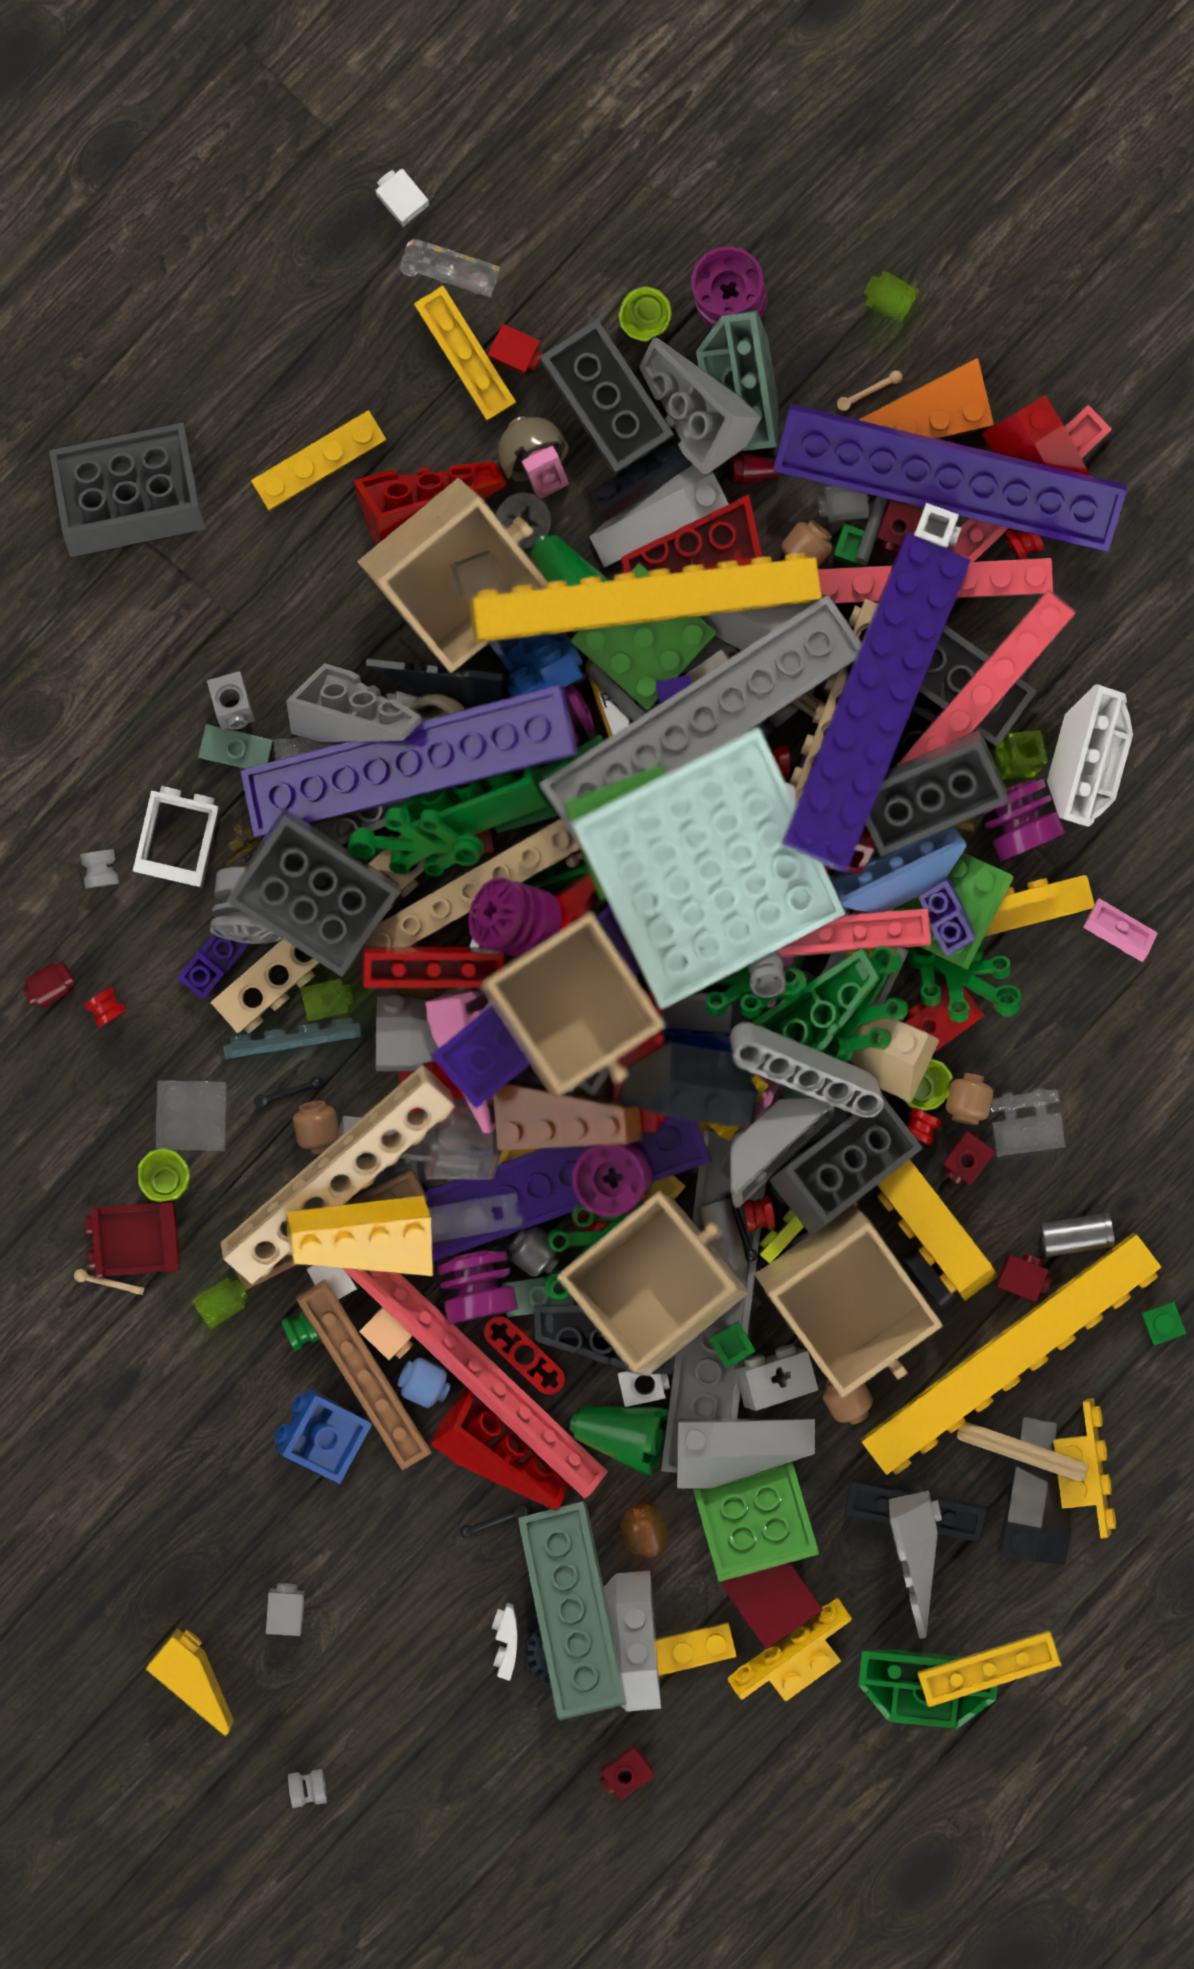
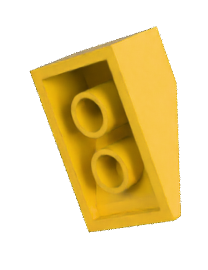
M177 1629L152 1658L146 1670L226 1736L234 1723V1719L205 1651L199 1647L202 1642L189 1630L183 1633Z

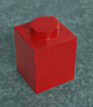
M502 324L488 353V358L526 376L529 369L536 370L543 352L538 350L540 347L539 340Z

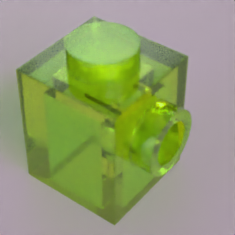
M1041 730L1008 733L998 747H996L994 753L995 764L998 769H1001L1003 780L1034 777L1047 764L1048 761Z
M342 979L300 988L308 1022L350 1012L348 1005L354 1004L350 984L343 985Z

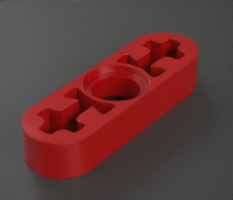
M502 1315L494 1316L487 1321L484 1328V1336L487 1342L540 1392L548 1395L555 1394L562 1389L565 1383V1374L562 1368L508 1317ZM496 1323L500 1326L505 1323L508 1326L506 1333L511 1339L514 1338L516 1333L522 1338L511 1346L509 1353L503 1349V1347L508 1345L503 1338L499 1337L495 1340L491 1337L494 1332L491 1328L492 1324ZM528 1345L534 1350L535 1357L530 1364L522 1365L516 1361L514 1353L519 1346ZM540 1357L547 1361L541 1365L546 1372L550 1373L555 1370L558 1373L556 1376L558 1384L555 1387L551 1384L544 1387L541 1384L543 1376L537 1370L534 1376L527 1372L538 1364Z

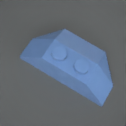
M954 826L882 857L874 843V851L861 875L842 872L836 869L833 876H830L829 879L843 907L869 913L887 912L942 883L966 848V843Z

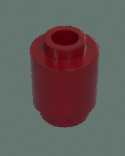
M63 961L56 965L52 962L26 978L27 986L22 990L32 1006L39 1004L43 1009L71 992L70 988L76 985V982Z

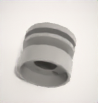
M231 867L219 870L216 875L214 895L215 898L224 903L213 906L212 914L216 918L211 920V933L224 939L249 944H268L280 941L282 937L226 901L246 867Z

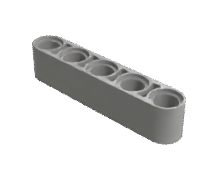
M741 1023L732 1029L730 1040L736 1064L740 1067L861 1117H873L882 1110V1093L879 1080L874 1074L752 1023Z

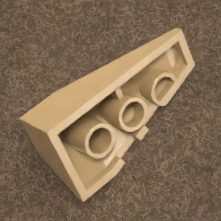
M890 1018L860 1026L854 1037L866 1035L872 1028L878 1027L890 1032L891 1042L886 1049L870 1047L853 1052L850 1061L856 1067L874 1074L879 1080L880 1089L911 1103L939 1039L899 1020ZM880 1034L878 1035V1038H877L878 1043L880 1042V1039H881V1035H880Z

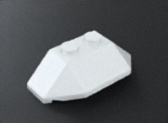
M1095 684L1065 714L1047 779L1059 818L1090 827L1094 819L1100 816L1115 801L1133 737L1130 716L1125 705L1127 702L1126 695L1124 693Z

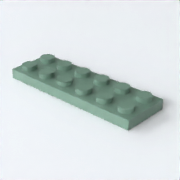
M583 1501L560 1507L556 1511L551 1509L519 1517L520 1532L557 1718L564 1720L627 1704L587 1504Z

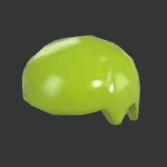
M644 286L634 289L625 296L618 315L621 328L630 338L649 341L667 329L671 321L672 310L669 299L661 290Z
M931 1058L911 1103L904 1099L903 1101L909 1107L923 1112L937 1109L949 1096L950 1082L953 1079L951 1072L943 1062Z
M164 1148L150 1151L140 1161L138 1165L139 1187L150 1200L160 1203L178 1200L188 1188L190 1180L189 1168L176 1151Z

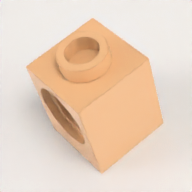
M383 1307L359 1331L388 1360L394 1355L400 1359L413 1346V1343L409 1340L413 1335Z

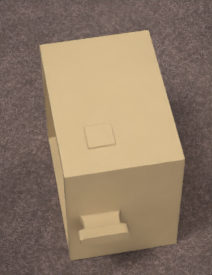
M459 478L357 561L430 652L450 673L455 671L488 643H474L469 601L473 597H477L478 591L498 589L499 595L512 593V587L532 585L533 590L546 589V583H548L518 546V542L523 537H528L533 533L529 525L518 516L512 521L513 524L505 529L482 499Z
M591 913L480 985L552 1097L561 1095L603 1066L608 1068L612 1074L610 1076L615 1083L621 1081L628 1074L624 1068L621 1069L616 1058L664 1027L661 1019Z
M661 1192L655 1194L557 1276L632 1371L645 1376L651 1375L750 1293L710 1244L715 1238L718 1239L724 1234L720 1227L711 1222L705 1227L706 1230L701 1233L672 1197Z
M854 1203L827 1225L804 1238L772 1261L771 1264L754 1273L767 1294L811 1353L812 1358L842 1398L886 1366L889 1367L897 1379L902 1378L907 1374V1371L898 1358L943 1326L873 1226Z

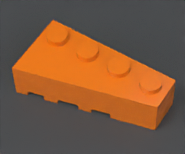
M978 358L859 419L860 421L943 441L986 431L994 425Z

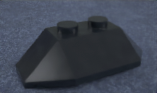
M668 1042L638 1062L632 1063L625 1068L628 1076L622 1081L619 1103L661 1115L726 1126L752 1124L758 1090L746 1069L736 1064L731 1052Z

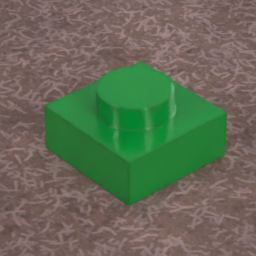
M844 524L832 559L855 567H867V564H861L855 560L864 530Z
M1174 1301L1141 1312L1152 1345L1154 1346L1186 1334Z
M739 1321L709 1337L725 1368L756 1352Z

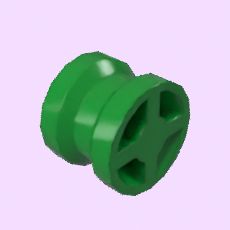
M303 1310L300 1311L298 1317L293 1319L287 1317L281 1320L286 1335L295 1351L301 1349L303 1344L308 1341L316 1342L320 1340L319 1335Z

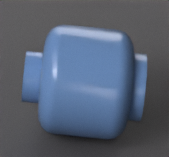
M417 1358L414 1362L408 1361L397 1383L401 1387L402 1397L425 1408L432 1407L437 1400L443 1402L451 1387V1384L446 1382L447 1370L424 1358Z

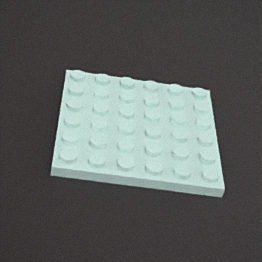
M757 727L570 823L645 981L653 994L656 1004L661 1010L845 914L822 862L780 844L795 809V804L764 737Z

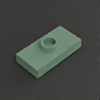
M206 724L198 758L248 769L269 762L274 740L229 729L222 730L220 727Z
M545 1277L502 1283V1286L514 1287L519 1308L506 1312L507 1317L534 1314V1306L575 1305L574 1297L570 1294L563 1300L550 1298L544 1288ZM558 1282L554 1285L553 1290L555 1292H562L565 1286L562 1282Z

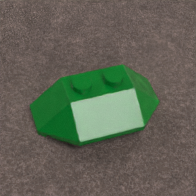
M895 1649L862 1650L858 1685L888 1722L957 1729L996 1700L998 1687L997 1685L928 1707L917 1672L963 1658L962 1656Z

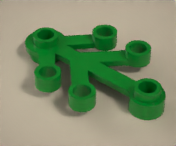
M390 808L386 811L385 826L391 830L398 831L407 838L375 836L374 832L368 828H358L350 835L348 852L358 859L373 857L376 849L409 851L408 853L395 852L391 855L389 869L396 874L409 872L410 867L425 859L424 872L430 876H440L446 868L455 863L466 866L477 863L484 852V845L478 838L470 834L458 835L441 823V814L435 810H425L421 813L419 827L423 831L434 833L442 840H434L407 822V814L403 809ZM433 853H444V854L441 856V855L433 854Z
M980 944L967 970L918 946L909 947L907 960L912 967L920 970L923 985L921 988V1002L924 1005L932 1007L941 1002V988L935 984L934 969L946 976L950 998L948 1016L952 1021L964 1022L969 1017V1004L964 1000L962 985L994 1004V1009L1002 1016H1013L1021 1008V992L1018 988L1012 985H1003L995 988L974 976L990 973L996 979L1007 978L1011 972V963L1007 957L996 956L990 960H982L983 946ZM997 966H1003V967H1005V968L998 969V968H995V967H997ZM934 993L936 995L928 996L927 994ZM956 1009H962L963 1011H962V1012H955L954 1010H956Z
M879 946L873 951L871 961L881 979L822 1053L848 1063L853 1052L870 1047L886 1049L889 1046L891 1035L888 1030L875 1027L866 1035L854 1036L862 1025L886 1018L902 1020L907 1014L908 1007L906 1002L896 998H890L885 1004L871 1007L888 975L896 973L902 966V957L895 948ZM897 1004V1011L894 1013V1007ZM880 1034V1035H881V1039H880V1042L878 1043L877 1038H878V1035Z
M748 965L712 983L731 985L732 987L723 993H710L706 997V1010L714 1016L722 1015L728 1006L743 997L740 1003L742 1015L747 1018H755L760 1015L763 1008L778 998L784 1000L798 998L806 988V977L801 970L795 967H783L782 971L785 975V981H793L785 983L783 992L768 998L754 994L746 995L752 991L750 983L751 974ZM720 1002L722 1004L719 1006H714L711 1003ZM754 1004L756 1005V1007L747 1008L746 1005Z
M642 1201L634 1209H639L643 1204H645V1202ZM579 1204L572 1210V1218L576 1225L587 1227L593 1220L612 1222L604 1230L565 1232L563 1229H554L548 1235V1243L557 1252L566 1250L568 1246L588 1245L572 1262L574 1263L627 1218L625 1213L617 1216H600ZM585 1210L589 1212L588 1218L583 1221L578 1220L577 1214ZM555 1236H564V1242L561 1245L553 1244ZM560 1270L550 1272L544 1279L545 1291L554 1300L566 1299L571 1294L566 1287L562 1292H555L553 1290L554 1285L561 1282L557 1277L563 1272Z

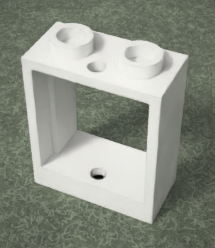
M161 786L160 792L151 791L133 871L203 887L221 807L213 805L215 798L194 794V799L190 800L180 797L181 790ZM161 802L209 813L196 872L147 860Z

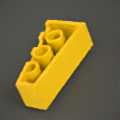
M910 1159L877 1184L881 1190V1193L877 1195L878 1199L888 1212L895 1209L902 1220L898 1222V1225L909 1239L915 1236L923 1247L918 1251L930 1266L934 1263L938 1265L944 1273L939 1278L951 1294L957 1290L963 1300L966 1301L998 1277L993 1266Z
M424 1196L286 1212L288 1244L293 1262L296 1264L433 1276L431 1217Z

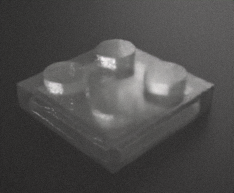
M157 1080L156 1149L225 1151L227 1082Z

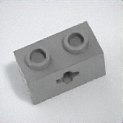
M791 1344L775 1349L776 1354L764 1358V1355H755L744 1359V1365L734 1368L744 1407L757 1411L818 1391L809 1352Z

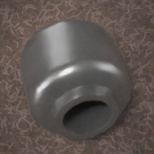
M536 1225L518 1231L508 1245V1249L511 1250L510 1260L531 1276H538L543 1271L549 1274L559 1262L560 1256L556 1254L557 1251L550 1247L548 1243L549 1234ZM553 1238V1244L559 1245L558 1241Z

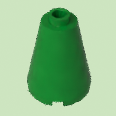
M543 535L532 545L533 549L530 552L532 562L548 583L567 581V586L581 585V579L590 577H601V582H609L604 575L557 535Z
M582 1406L580 1412L574 1411L572 1415L570 1431L574 1432L576 1440L642 1474L652 1475L653 1472L650 1466L657 1467L664 1446L666 1431L660 1428L661 1421H667L668 1410L661 1407Z

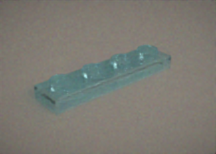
M352 1017L332 1020V1028L319 1030L318 1023L298 1026L299 1033L285 1035L284 1029L265 1031V1039L251 1041L250 1034L230 1037L231 1044L223 1045L225 1059L362 1037L361 1023L353 1024Z

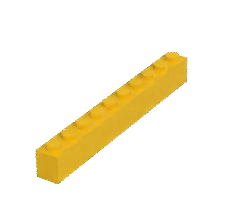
M794 553L785 555V561L772 562L771 557H760L751 559V565L738 566V561H726L717 563V569L704 570L703 565H692L683 567V573L670 574L669 569H658L649 571V577L636 578L635 573H624L615 575V581L601 582V577H590L581 579V585L567 586V581L546 583V589L533 590L532 585L512 587V593L499 595L498 589L478 591L477 597H473L469 601L474 643L816 603L821 599L816 557L806 558L805 553Z
M1132 1233L860 1438L861 1442L886 1475L891 1471L895 1475L900 1473L912 1463L909 1460L912 1455L919 1450L922 1454L931 1450L939 1443L936 1437L946 1430L952 1433L966 1422L964 1416L973 1409L978 1413L988 1407L994 1401L991 1397L1001 1388L1006 1392L1021 1381L1018 1375L1026 1369L1030 1368L1034 1371L1049 1360L1046 1354L1056 1347L1059 1350L1066 1348L1076 1339L1073 1335L1083 1326L1087 1330L1095 1326L1104 1318L1101 1315L1103 1311L1111 1305L1114 1309L1123 1305L1131 1298L1128 1292L1138 1285L1141 1288L1148 1286L1158 1278L1156 1271L1162 1267L1139 1236Z

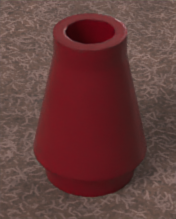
M739 451L738 455L732 456L729 461L731 482H739L740 486L766 479L780 478L781 473L773 471L776 457Z

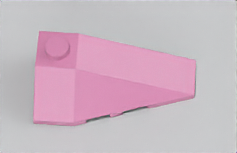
M467 988L443 994L425 1002L427 1021L430 1024L432 1036L439 1048L483 1012L489 1003V999L481 988ZM492 1095L477 1109L465 1097L483 1134L496 1130L494 1096Z

